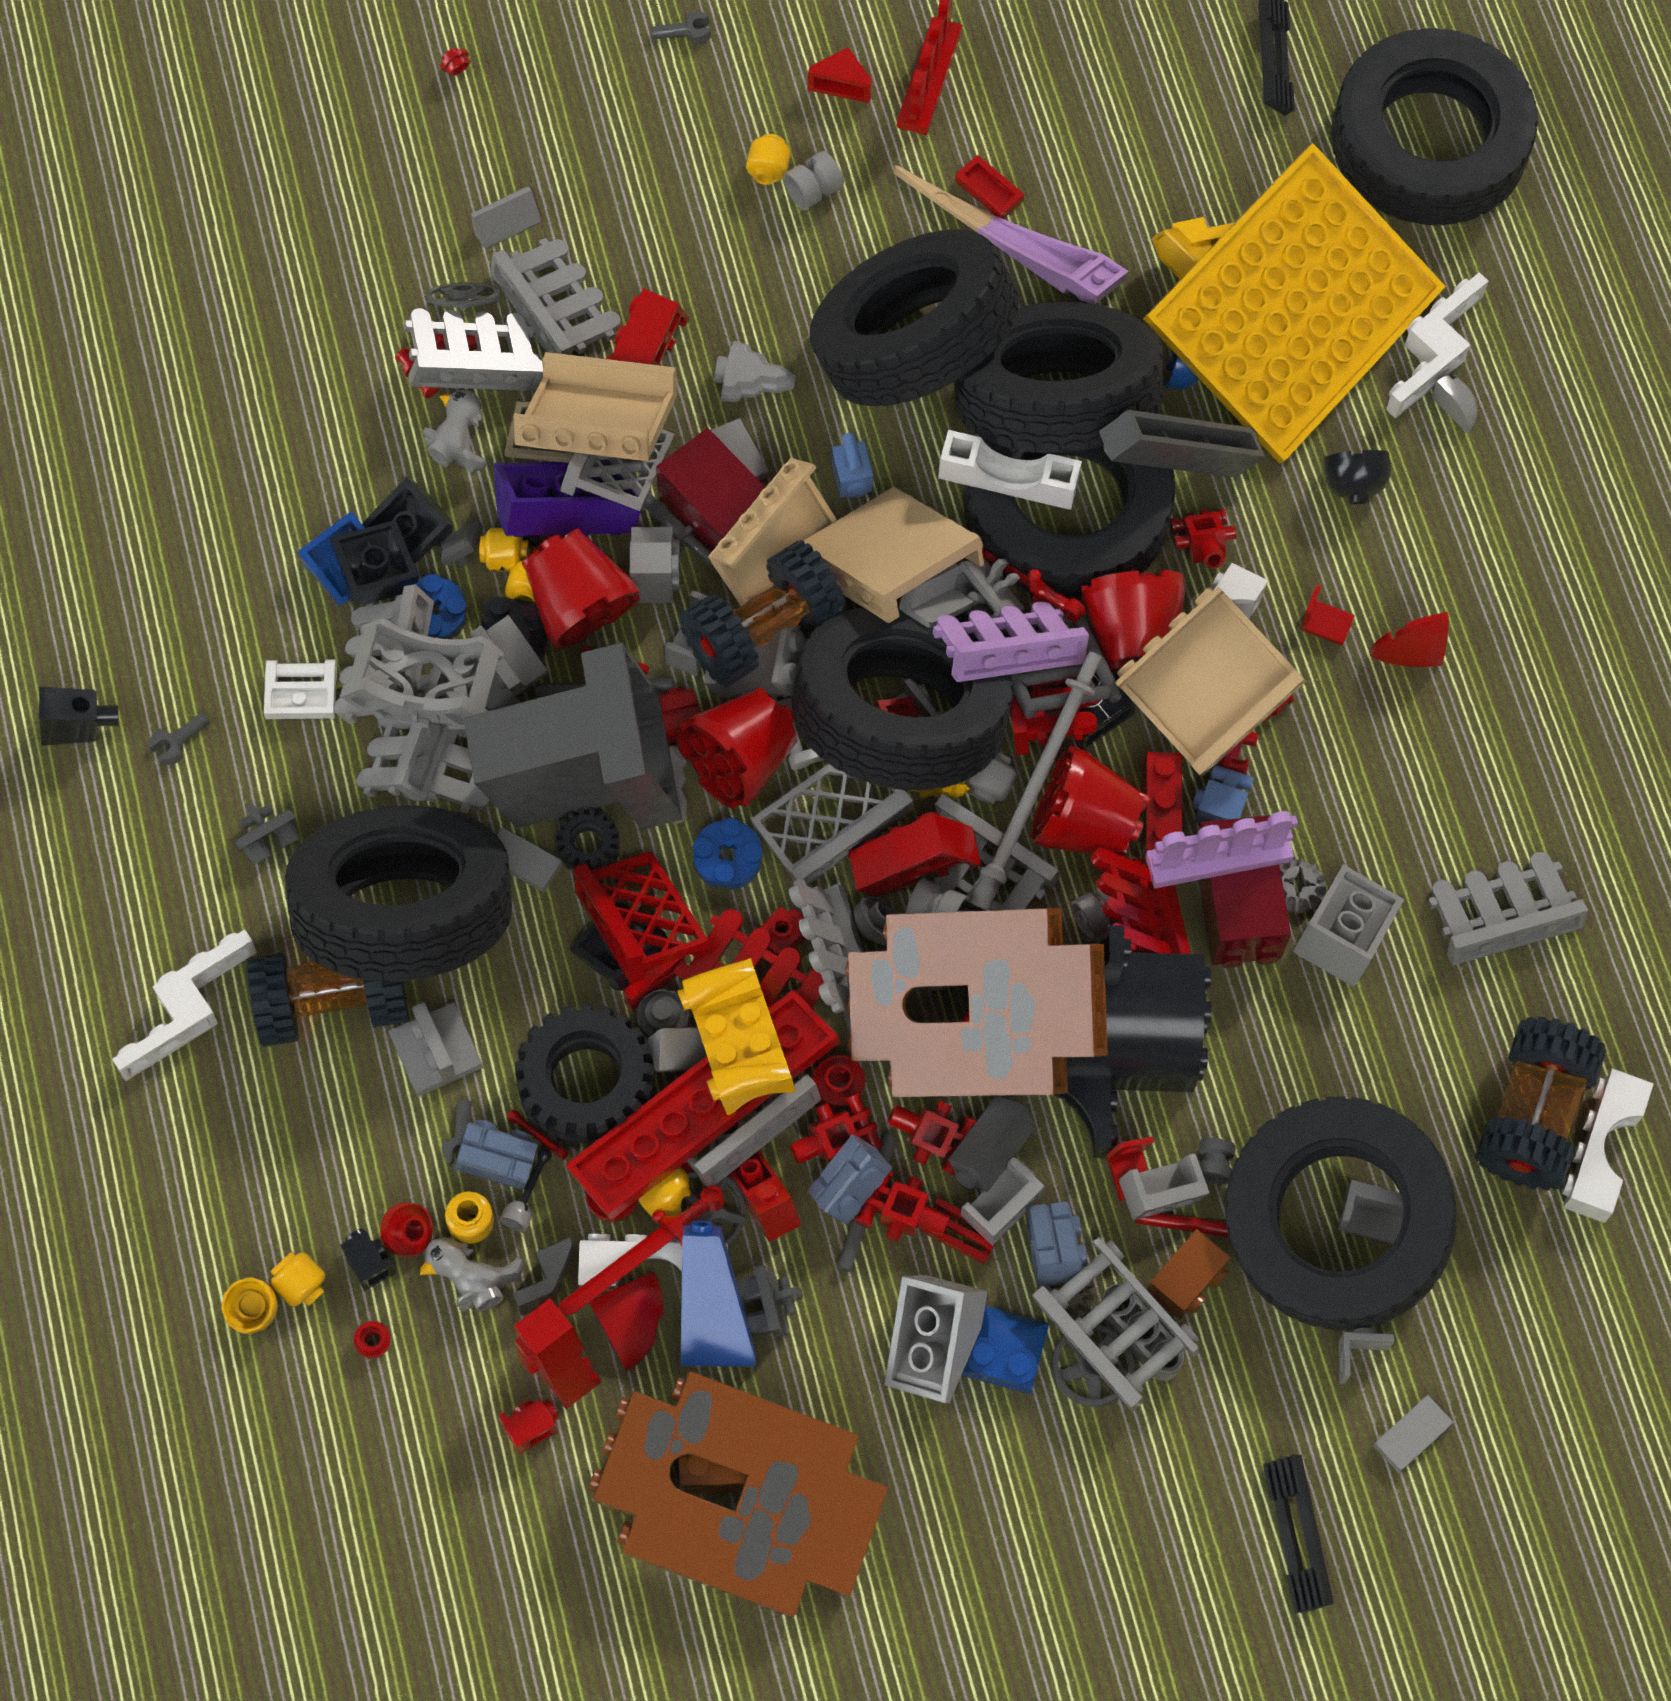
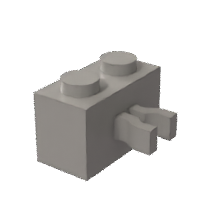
M983 559L984 565L981 567L971 561H963L959 565L954 589L973 600L972 608L965 611L968 617L970 612L979 610L988 613L991 618L1000 617L1001 609L1005 606L1017 607L1021 612L1025 610L1024 606L1008 588V586L1014 585L1020 579L1018 574L1012 573L1005 580L1001 579L1003 569L1009 564L1005 559H998L992 567L986 559Z

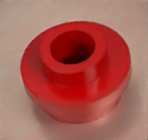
M457 47L447 51L442 56L441 70L447 72L450 77L462 73L471 64L468 58V51L466 49L459 50Z
M365 1322L355 1331L353 1338L354 1346L363 1357L378 1358L385 1354L390 1347V1332L380 1322ZM371 1335L379 1337V1342L375 1346H368L366 1344L367 1338Z

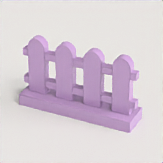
M1046 602L1034 603L1031 613L1023 614L1017 607L1005 606L1001 609L1000 617L991 618L988 613L976 610L970 612L968 622L959 623L951 615H941L937 618V624L933 626L932 632L935 638H942L947 645L946 654L949 658H953L951 675L956 682L1083 664L1086 658L1089 634L1084 627L1068 629L1063 622L1064 613L1061 609H1054ZM1037 624L1042 633H1036L1031 625ZM999 629H1006L1011 637L1005 638ZM974 633L979 642H973L968 634Z
M1281 811L1272 814L1264 822L1255 823L1253 818H1245L1235 822L1233 827L1220 830L1218 825H1209L1201 828L1197 835L1185 837L1183 832L1167 834L1163 837L1162 841L1155 843L1154 850H1148L1145 855L1153 887L1160 888L1292 862L1294 855L1290 841H1292L1293 835L1290 828L1297 827L1298 825L1296 815L1290 816L1289 812Z

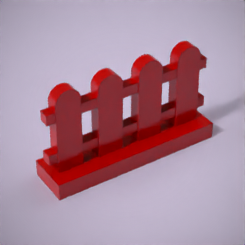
M940 0L938 15L931 19L897 119V128L928 135L962 34L963 25L951 22L952 0Z
M1066 679L1026 686V688L1032 687L1033 691H1028L1031 699L1071 691L1069 687L1041 690V686L1063 684ZM1013 693L1011 714L1016 755L1030 754L1029 741L1038 740L1039 745L1047 744V739H1049L1059 715L1044 716V712L1059 711L1063 707L1037 712L1036 717L1027 719ZM1093 702L1080 704L1065 737L1074 736V741L1083 740V735L1091 734L1097 729L1095 714L1092 712H1080V708L1089 707Z
M1107 846L1105 848H1097L1090 856L1093 865L1104 871V873L1096 880V886L1103 894L1110 896L1101 906V910L1108 919L1117 922L1113 926H1124V939H1131V952L1191 954L1175 885L1154 888L1149 868L1143 865L1142 860L1134 858V860L1114 853V850Z
M735 909L725 910L720 918L713 915L709 922L714 927L707 937L709 949L692 954L695 957L691 963L681 960L674 970L675 974L685 980L706 971L725 966L720 962V959L733 939L742 943L743 947L732 963L751 958L754 969H756L762 958L773 964L760 984L768 1008L779 1001L778 998L792 977L802 983L797 993L812 1009H814L821 998L819 986L824 984L821 973L816 972L814 969L808 975L798 970L802 962V955L797 949L787 947L778 956L769 951L768 949L772 944L773 937L768 930L757 928L752 931L749 937L740 932L739 930L743 925L744 919L743 915Z

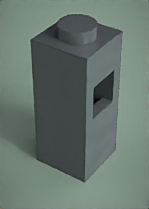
M996 1096L948 1159L956 1173L955 1178L961 1185L969 1189L975 1187L986 1192L991 1189L1007 1167L1008 1161L1017 1154L1036 1128L1025 1105L1000 1096Z

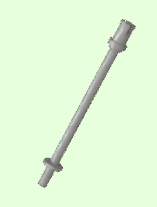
M1089 651L1077 679L1067 678L1065 684L1071 688V692L991 864L986 865V867H981L979 874L982 876L971 900L968 902L982 911H990L1000 885H1005L1007 881L1004 868L1084 695L1094 696L1095 690L1089 687V684L1102 658L1100 655Z

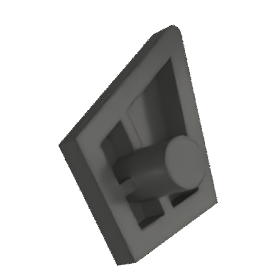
M480 520L470 521L439 543L437 548L443 566L454 561L458 567H463L469 563L470 560L467 555L474 552L483 529Z

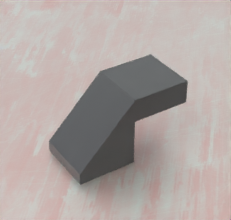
M570 1238L536 1252L537 1261L545 1280L513 1293L520 1315L535 1310L549 1298L555 1301L574 1256Z

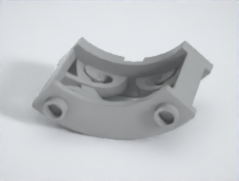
M383 618L362 625L360 630L362 636L348 684L343 685L340 698L380 717L381 711L400 716V723L423 728H430L431 723H448L449 729H465V717L488 712L485 706L497 661L502 660L504 656V651L495 646L491 640L482 636L468 639L433 638L408 631ZM375 642L392 649V651L388 652L380 646V654L386 664L372 656ZM431 663L449 682L434 687L424 698L414 696L410 683L400 673L422 664ZM475 664H478L475 675L470 676L475 671ZM370 665L376 671L367 678L365 676ZM395 683L404 690L402 693L392 690L396 689ZM471 688L470 695L468 698L467 689ZM441 695H446V698L437 699Z

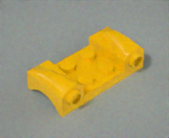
M751 958L682 980L684 988L677 991L684 1011L692 1010L712 1069L713 1078L707 1080L713 1100L721 1099L727 1115L734 1113L742 1105L757 1097L772 1093L790 1094L796 1092Z

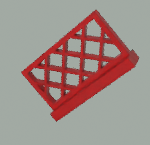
M652 851L591 871L586 863L573 867L575 894L630 984L644 980L645 970L709 949L708 938ZM646 865L651 869L649 876L632 873L634 869ZM610 877L619 879L616 887L604 885L600 881ZM627 882L643 885L639 893L624 890ZM655 888L666 893L663 899L647 895L649 889ZM618 898L634 902L630 910L616 907L615 903ZM641 904L657 908L653 916L637 912ZM665 910L680 914L677 922L661 918ZM635 921L647 924L648 926L643 933L629 929L631 922ZM655 927L672 931L668 939L652 935ZM679 933L694 936L696 939L687 943L675 941ZM646 944L663 948L661 952L646 956L643 951Z

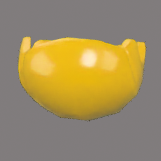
M680 1166L638 1199L639 1203L651 1217L653 1212L658 1209L663 1210L666 1216L681 1214V1201L684 1197H690L691 1195L689 1175Z
M248 1277L234 1282L223 1295L221 1310L229 1327L243 1334H254L265 1330L275 1319L278 1301L271 1286L262 1280Z

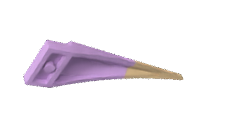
M895 165L893 173L978 234L988 238L995 246L1063 294H1075L1083 302L1096 304L1122 284L1127 277L1128 270L1102 253L1045 236L1002 219L943 191L902 167Z

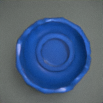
M1172 352L1171 363L1166 365V369L1171 373V378L1163 380V386L1166 389L1186 390L1195 385L1199 378Z

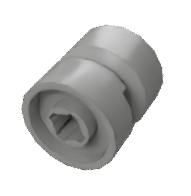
M820 151L807 159L805 166L799 164L783 175L784 185L795 204L805 211L820 202L822 194L828 197L844 186V179L840 168L835 160L825 151Z
M923 878L914 888L905 914L961 912L963 908L969 906V897L951 889L943 894L942 887Z
M1097 887L1095 895L1087 892L1071 901L1070 904L1078 926L1089 940L1101 936L1107 931L1109 925L1117 923L1108 919L1103 914L1101 906L1110 896L1103 894Z

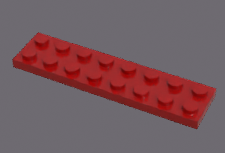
M794 989L768 1008L792 1079L840 1043L838 1035ZM706 1056L642 1105L636 1113L633 1112L626 1118V1122L620 1126L616 1125L565 1166L605 1215L612 1220L774 1093L752 1099L734 1113L727 1115L721 1099L714 1101L707 1080L712 1079L713 1075L708 1057Z

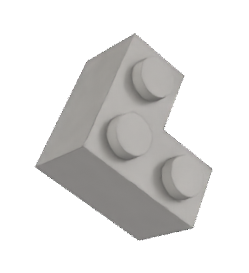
M631 527L630 578L640 590V593H638L640 600L637 603H673V591L680 590V541L673 540L672 527Z

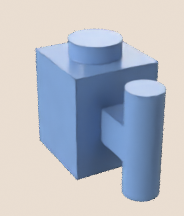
M846 433L842 436L843 445L831 447V465L839 497L849 496L851 498H858L868 492H872L873 473L865 442H857L854 433Z
M1215 765L1210 777L1223 783L1209 779L1205 791L1198 789L1192 805V809L1198 810L1194 821L1198 824L1207 821L1240 818L1248 792L1237 789L1236 786L1250 791L1254 777Z

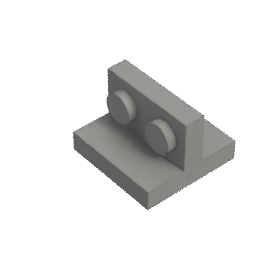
M509 615L488 630L479 626L470 633L472 637L482 636L491 640L495 646L504 651L503 659L497 661L486 703L491 711L500 708L549 673ZM475 664V671L470 676L475 675L478 664Z
M425 1002L411 1007L414 1020L388 1031L417 1097L483 1068V1064L454 1002L430 1013Z

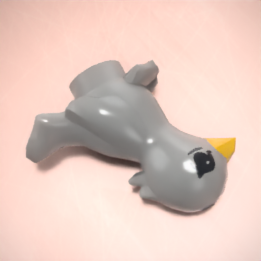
M464 389L458 390L453 394L439 396L446 408L447 417L436 431L427 427L423 430L429 455L434 461L444 467H447L454 460L457 465L465 466L470 474L485 469L487 461L473 453L470 449L471 438L468 427L471 425L478 427V421L482 420L479 398L472 391Z
M440 1237L430 1242L425 1252V1262L420 1268V1275L437 1274L451 1279L461 1294L456 1304L459 1310L463 1312L474 1306L478 1312L491 1309L503 1300L504 1297L500 1290L507 1283L520 1281L524 1267V1260L521 1258H516L504 1267H494L482 1262L468 1261L466 1256H469L473 1249H467V1243L458 1242L447 1237Z

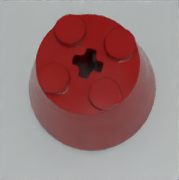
M580 528L571 531L563 539L558 534L550 537L542 543L541 546L544 549L542 552L529 556L521 563L525 569L546 636L556 650L568 648L586 640L589 637L587 634L600 629L605 624L611 625L640 600L638 595L640 590L636 583L586 537Z
M1162 570L1159 571L1160 577H1156L1154 573L1139 574V571H1128L1094 578L1091 580L1092 587H1088V585L1081 586L1084 606L1101 652L1111 672H1118L1130 660L1136 663L1146 654L1143 648L1153 638L1159 636L1162 639L1172 630L1168 625L1183 610L1186 589L1182 573Z
M757 687L754 691L693 715L679 725L676 730V743L680 754L685 760L690 759L694 769L702 777L697 782L715 800L731 809L738 805L747 807L758 797L797 743V738L792 724L795 722L792 710L786 705L780 706L762 687Z
M1069 745L1063 751L1051 772V776L1054 777L1050 780L1044 797H1040L1032 822L1030 838L1035 839L1033 843L1044 848L1093 854L1097 848H1105L1107 846L1112 848L1114 853L1124 857L1129 847V840L1136 842L1141 833L1143 822L1138 821V819L1147 807L1149 795L1139 791L1085 750Z

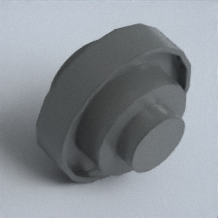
M872 896L864 897L853 911L860 936L867 941L887 945L883 936L886 915L897 914L895 909L889 903Z
M666 989L652 991L645 995L638 1005L636 1013L638 1027L647 1038L663 1028H687L689 1011H684L679 994Z

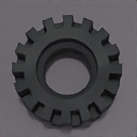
M584 808L577 809L578 815L574 816L570 812L567 814V821L561 820L559 823L560 830H556V847L559 859L564 861V867L568 870L571 867L586 863L591 871L612 864L613 859L617 860L619 855L618 849H620L619 833L617 827L615 828L614 820L612 818L607 819V813L601 810L598 815L596 814V808H590L589 813H584ZM592 831L598 834L602 841L596 851L583 853L575 847V838L582 832Z

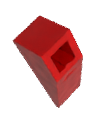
M759 1150L728 1175L740 1190L745 1206L769 1242L801 1226L792 1197Z

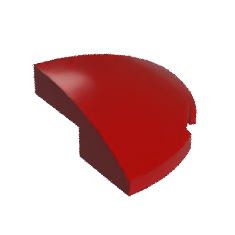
M1448 612L1422 617L1405 623L1406 627L1395 632V639H1393L1392 632H1388L1380 637L1369 650L1372 658L1390 664L1409 667L1442 666L1448 640Z
M654 1272L623 1284L589 1302L590 1308L607 1335L610 1345L626 1372L644 1359L657 1340L655 1332L658 1327L659 1318H663L664 1304L662 1290Z

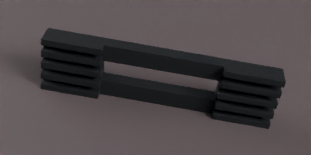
M1258 0L1264 104L1286 116L1295 111L1294 86L1292 82H1289L1287 31L1290 30L1289 3H1284V0ZM1272 30L1274 31V35H1275V53H1276V70H1277V74H1276V75H1275V67H1274V50H1273V32H1272Z
M1293 1454L1290 1457H1283V1459L1264 1463L1263 1468L1270 1500L1274 1501L1289 1570L1287 1579L1294 1612L1304 1613L1332 1605L1334 1601L1302 1455ZM1295 1496L1311 1568L1303 1570L1288 1498Z

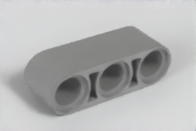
M1121 1284L1109 1286L1105 1290L1101 1302ZM1135 1293L1125 1301L1127 1305L1125 1310H1114L1104 1319L1111 1329L1119 1335L1149 1310ZM1159 1321L1149 1329L1151 1333L1150 1338L1138 1339L1130 1346L1132 1353L1142 1365L1173 1339ZM1182 1350L1173 1358L1175 1366L1171 1368L1163 1367L1153 1377L1161 1381H1169L1175 1378L1183 1365L1184 1351Z

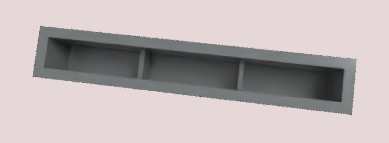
M1127 410L1099 431L1104 443V451L1113 462L1237 477L1265 457L1254 429L1250 427Z

